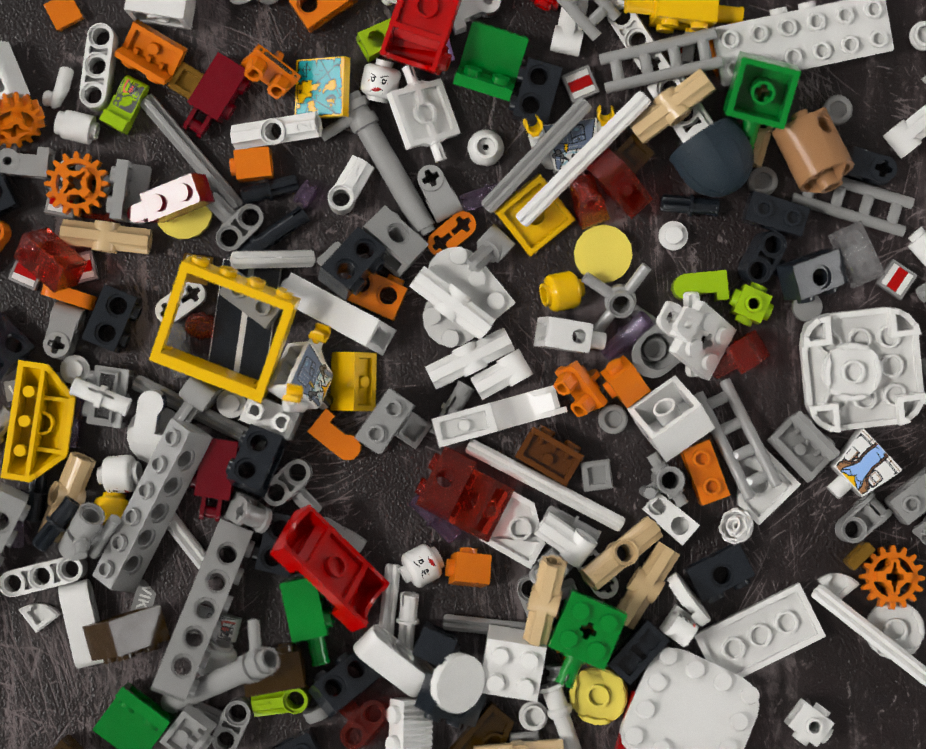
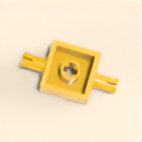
M624 0V13L649 15V27H655L659 33H673L674 30L695 32L712 28L717 22L733 24L742 22L744 18V7L719 5V0Z

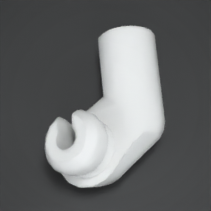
M60 67L54 91L47 90L43 93L42 103L44 106H51L52 109L61 106L70 90L74 74L71 68Z

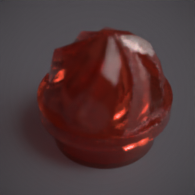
M204 311L191 314L185 322V329L189 336L199 341H203L204 338H211L213 334V315H206Z

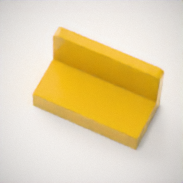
M332 352L331 371L333 372V379L331 381V396L333 397V402L330 405L332 411H373L376 408L377 353Z

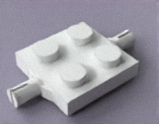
M407 65L402 70L408 85L387 94L406 150L420 146L430 147L435 163L444 161L447 157L441 142L445 139L456 137L461 132L442 79L420 81L414 67Z

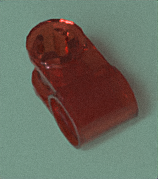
M581 175L570 184V191L574 203L573 209L581 229L584 230L610 220L604 198L598 193L597 184L593 176Z

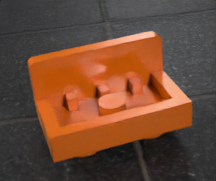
M137 19L133 21L122 47L115 51L114 56L120 59L125 67L137 69L145 74L146 78L152 83L165 85L174 76L188 49Z

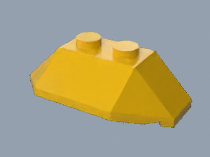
M18 360L1 478L32 482L68 457L77 398L74 395H69V388L49 364Z

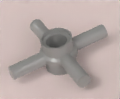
M642 262L625 285L615 284L610 287L589 272L583 276L581 282L605 297L606 311L593 326V331L604 332L615 317L625 318L629 315H632L649 328L657 324L656 317L636 305V295L634 292L652 270L647 264ZM619 296L628 298L627 302L623 305H615L613 303L614 299Z

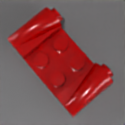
M397 0L379 54L384 58L436 75H440L442 70L447 71L452 59V54L448 53L447 42L462 0Z
M310 504L296 510L292 514L270 552L289 573L298 570L335 606L331 613L351 632L367 627L369 623L368 613L371 606L390 584Z

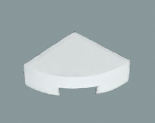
M829 573L817 579L821 585L841 600L860 585L855 579L842 573Z
M32 603L19 609V612L36 633L61 615L56 608L45 603Z

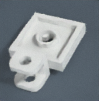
M696 300L692 307H681L675 302L667 301L656 319L658 327L668 336L675 338L668 351L700 378L710 380L737 331L707 303ZM671 312L672 318L668 322L667 315ZM703 336H705L704 343L701 341Z

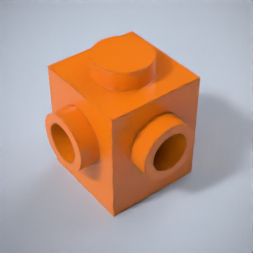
M624 355L610 361L606 368L600 372L606 381L602 384L603 388L612 399L617 397L626 408H629L651 391L634 365Z
M460 548V552L453 553L450 559L448 558L446 561L445 575L449 576L448 584L481 588L490 585L492 555L478 554L475 548Z

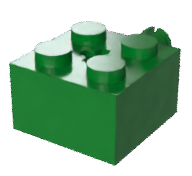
M739 51L723 110L725 115L743 120L741 129L745 132L752 150H754L760 125L784 130L801 70L797 65ZM765 84L768 92L764 91L761 93V96H758L755 89Z
M303 575L284 579L280 583V589L292 643L303 640L307 641L312 667L330 663L325 636L329 634L331 627L335 624L334 615L331 613L333 610L332 606L327 607L326 597Z
M570 588L548 641V647L564 653L563 655L565 656L555 682L563 685L567 674H569L565 687L573 689L582 664L585 665L586 663L604 671L628 614L623 610ZM589 622H592L591 626L594 632L583 636V631L580 629L581 625L587 626Z

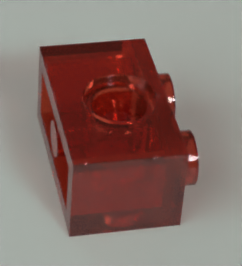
M609 148L586 168L614 204L631 219L653 200L626 163Z
M48 227L22 234L14 254V258L52 292L78 285L88 263Z
M446 446L441 455L435 452L428 466V469L432 470L428 480L422 477L415 491L419 495L415 505L447 521L477 462ZM436 478H446L449 481L450 486H440Z
M474 469L448 522L477 538L489 542L515 489Z

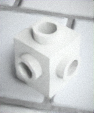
M800 698L784 720L795 731L792 734L795 739L805 746L810 742L816 747L820 743L824 744L828 741L833 733L832 726L835 724L828 718L831 714L828 710L817 702L814 706H811L802 698Z

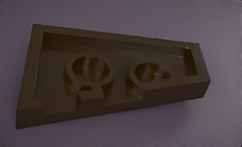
M490 701L481 711L476 727L468 726L449 749H474L473 746L506 743L514 721Z

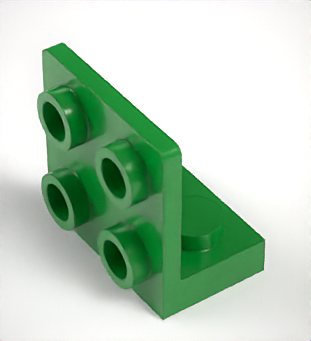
M473 21L453 84L510 101L529 41L528 37Z
M127 682L118 691L115 700L94 726L93 731L117 749H152L175 716L163 710L159 704Z

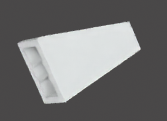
M292 272L280 285V287L286 288L288 292L293 293L294 296L301 298L297 310L330 326L332 329L382 356L396 332L394 328Z

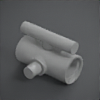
M657 451L649 455L647 459L652 465L651 483L640 487V495L647 499H653L658 492H662L669 499H673L678 508L688 503L683 494V486L685 484L683 473L678 468L669 466L665 460L663 461ZM666 472H671L674 477L673 483L669 487H664L661 482V478Z
M94 503L80 505L59 542L58 549L60 554L68 560L77 561L87 557V550L92 545L89 556L93 559H98L119 525L120 517L112 514L105 525H102L105 521V512L101 507Z

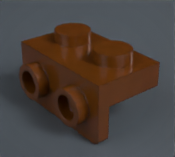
M540 425L538 429L532 426L515 457L566 486L580 461L584 458L579 453L581 447L567 439L562 444L554 439L556 433L543 425Z

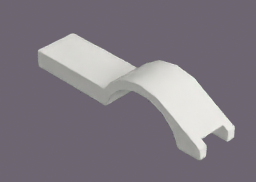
M552 385L433 418L431 421L440 448L567 412L566 406L560 407L556 389Z

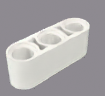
M96 23L88 30L79 90L81 102L95 112H101L106 109L111 101L116 66L114 54L119 44L117 34L104 23ZM103 32L109 33V41L104 45H98L96 41L97 36ZM98 61H104L106 64L105 70L100 74H93L92 68L94 64ZM94 90H100L102 97L99 102L90 103V93Z
M65 557L16 568L3 573L0 577V591L5 596L17 597L73 583L82 579L87 574L88 563L85 558L74 561L79 567L76 576H71L67 573L66 564L71 560ZM40 568L47 569L50 574V579L47 583H43L38 579L37 573ZM12 575H16L21 580L19 590H14L9 585V579Z
M84 579L59 586L58 595L75 666L77 669L104 663L103 659L91 660L82 628L83 626L100 621L90 580Z
M376 624L353 645V650L363 662L412 698L418 697L426 673L433 674L435 670L426 660L413 655V650L383 627Z

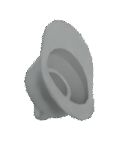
M667 317V321L669 322L672 317ZM657 324L638 337L631 353L632 363L641 375L649 378L661 377L681 362L668 351L675 338L668 336Z

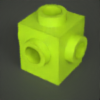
M751 282L750 286L745 284L740 289L735 288L729 304L732 305L729 313L736 316L735 321L751 327L752 323L757 325L762 320H768L774 305L770 303L773 296L766 293L768 290L766 287ZM751 298L758 301L756 309H751L748 305Z

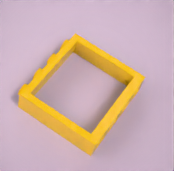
M188 256L181 261L149 360L261 403L268 394L267 387L278 366L301 298L294 296L286 288L277 287L275 289L267 286L266 281L254 276L246 278L238 275V271L232 267L212 265L206 257ZM190 274L283 309L259 380L166 345Z

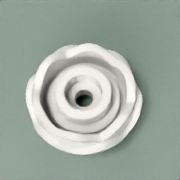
M484 129L472 135L468 141L467 150L474 163L492 166L502 157L504 144L496 132ZM488 145V150H484L483 146Z
M732 508L725 512L719 525V531L722 534L723 540L731 544H740L748 540L754 528L751 515L741 508Z

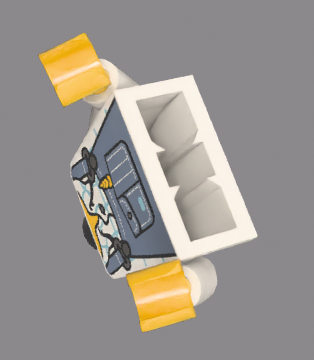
M599 105L596 109L597 117L582 119L541 164L546 169H552L554 174H557L615 115L614 107L611 105V112L608 115H602L601 105ZM535 115L537 123L534 126L530 127L526 118L523 120V125L527 133H529L528 137L531 148L554 125H543L538 115ZM608 147L585 170L594 169L596 163L604 159ZM584 171L569 185V189L587 186Z
M316 322L315 330L311 331L308 335L309 341L287 344L267 387L269 392L282 400V409L285 412L303 413L307 409L318 408L324 410L332 404L333 397L327 390L333 379V372L326 364L321 350L323 343H326L330 337V326Z

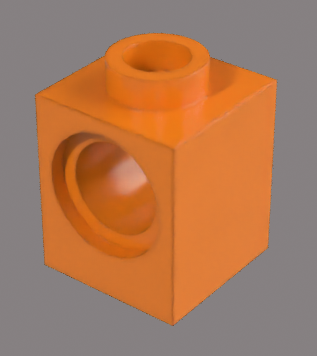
M269 146L233 150L234 158L229 159L231 176H236L239 183L265 180V178H268V180L275 179L272 152Z

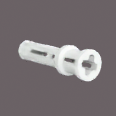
M549 682L540 686L539 693L543 694L548 707L547 716L554 720L559 738L563 739L564 749H582L570 716L572 705L567 702L562 688L564 683L561 685L557 682Z

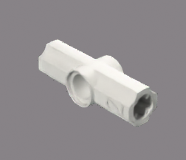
M318 111L231 125L230 137L235 150L322 137L323 128ZM274 123L278 124L281 128V136L278 139L271 132Z
M425 266L409 285V287L434 305L433 308L453 323L456 321L479 340L486 335L495 322L494 318L472 303L470 297L451 283L447 284L441 277Z
M502 328L481 340H473L452 351V354L425 368L435 388L438 389L462 376L467 377L487 367L488 363L515 351L505 328Z

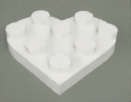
M450 247L438 252L429 262L428 268L447 284L451 283L470 297L472 303L495 320L516 303L486 266L480 272L468 269L467 259L473 254L472 251L462 247ZM429 301L425 303L422 314L423 326L429 337L438 344L452 348L461 346L474 338L472 334L456 321L453 323L433 308L434 305Z

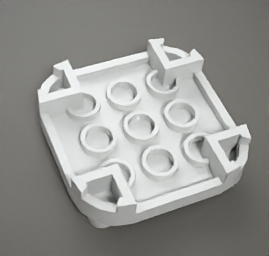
M876 307L825 313L815 316L804 323L799 341L804 403L809 417L812 418L816 425L829 432L841 433V431L896 424L901 426L911 423V420L919 414L922 406L926 405L919 341L921 330L919 324L916 323L909 313L896 307ZM848 342L861 343L871 348L881 360L883 371L878 388L864 400L854 402L839 399L829 392L822 377L823 362L828 353L836 346Z
M666 647L662 649L644 669L643 676L621 722L619 734H621L622 744L625 749H744L758 716L760 705L758 700L759 691L743 677L693 653L678 648Z

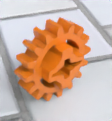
M15 92L9 98L6 93L2 94V100H0V145L5 143L6 148H10L12 144L16 143L20 148L25 140L29 143L33 142L32 135H41L40 128L45 127V115L37 99L31 100L29 94L20 98L18 92Z
M74 151L72 159L64 153L62 154L64 162L60 163L54 160L53 164L56 169L54 171H46L51 176V181L44 182L45 186L51 188V191L46 196L50 199L56 198L53 203L55 208L64 205L62 210L64 214L68 215L73 209V213L77 217L81 216L82 210L91 215V207L93 205L98 208L102 207L99 202L100 197H108L103 192V189L110 187L111 183L104 181L103 178L109 173L106 170H99L102 162L99 160L91 163L92 155L88 153L83 159L78 151ZM74 165L86 166L85 168L82 167L79 171H72L69 168ZM62 177L63 187L59 190V179ZM96 178V189L93 192L92 181ZM74 179L81 180L82 188L80 190L74 188ZM78 197L86 200L78 204L69 203Z
M889 545L888 552H886L884 547L877 548L878 556L872 553L868 557L870 563L864 562L860 565L866 569V573L858 575V578L865 579L866 584L860 588L861 590L870 591L867 596L868 600L878 599L877 607H883L887 602L888 609L893 610L897 602L900 608L907 607L906 599L915 602L917 599L913 593L923 591V588L918 585V581L925 580V576L918 575V571L923 568V565H915L913 562L917 556L913 554L907 557V548L905 547L901 548L898 552H896L895 545ZM885 559L883 567L879 571H874L877 564ZM900 561L907 566L909 572H906L900 566ZM890 573L897 575V581L887 580L886 575ZM874 582H877L883 588V594L879 592ZM909 583L907 590L898 596L900 588Z

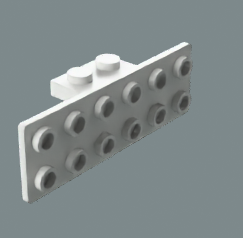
M814 0L798 4L799 10L788 12L787 6L769 10L770 16L715 27L718 37L713 39L716 57L721 56L723 67L718 68L721 85H730L739 51L797 65L800 70L893 51L894 44L886 0H842L816 6Z

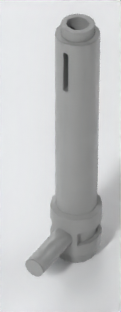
M359 90L349 94V117H342L323 128L322 139L326 141L348 127L351 128L354 134H358L412 230L424 237L436 230L433 226L435 221L378 124L379 118L375 111H371L368 107V99L365 95L362 96Z
M252 619L248 621L250 652L239 656L236 661L196 678L199 680L193 698L187 696L185 702L163 694L161 698L163 710L174 714L184 710L188 703L193 706L244 683L252 684L273 675L280 665V658L273 648L261 646L260 620Z

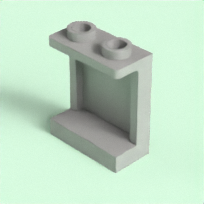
M389 388L355 438L377 454H382L395 436L394 433L416 405Z

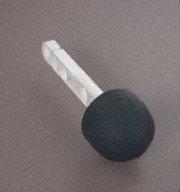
M610 0L618 10L624 9V0ZM630 13V19L624 25H618L616 21L612 22L608 17L609 23L626 48L632 47L631 38L637 33L645 35V43L655 41L638 14ZM663 52L650 54L656 61H661L658 63L659 70L671 67ZM639 57L633 58L641 70ZM683 76L648 85L647 89L655 99L662 93V87L666 82L674 81L679 85L685 78ZM700 102L692 108L693 116L690 120L681 121L672 126L683 144L670 156V162L674 165V168L678 171L684 182L694 191L710 197L726 196L737 191L749 178L753 169L754 153L749 139L741 129L740 124L737 123L735 117H726L714 123Z

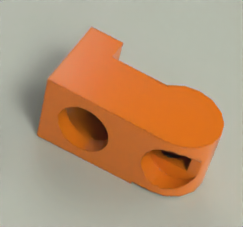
M325 409L307 432L343 460L355 459L361 452V442L354 435L346 434L334 425L332 421L336 415L329 409Z

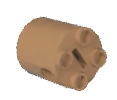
M826 107L808 113L807 109L800 110L791 116L792 121L785 125L784 130L777 128L772 132L802 192L828 193L837 189L843 184L842 177L848 174L855 165Z

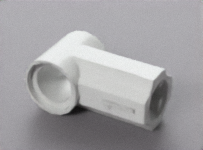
M580 0L576 5L586 15L589 0ZM562 7L558 25H555L550 51L578 57L584 31Z
M926 104L907 120L903 119L883 135L884 139L901 159L922 143L921 140L926 137Z
M352 155L336 184L328 193L329 207L338 215L350 213L356 199L375 169L368 162ZM339 193H344L349 196L350 200L345 206H337L333 202L334 197Z
M520 349L497 360V364L484 369L470 378L482 400L507 386L511 387L533 375Z
M551 512L545 515L534 532L536 536L558 550L560 556L576 568H580L597 546V541L587 532L579 528H572Z

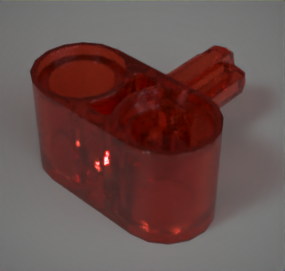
M756 330L749 332L725 348L727 354L722 356L712 376L720 379L735 369L740 374H743L771 355Z
M370 700L359 707L352 701L339 712L348 720L340 733L342 744L348 749H362L368 746L388 723L386 711L389 705L382 700ZM374 705L379 706L382 711V716L377 722L373 721L369 715L370 709ZM355 727L362 732V740L358 744L353 743L350 738V733Z

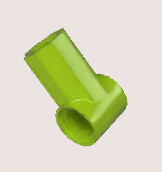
M306 685L302 688L251 697L254 717L283 713H302L312 700V696L308 692L310 688ZM290 693H301L304 703L301 705L294 704L290 699Z

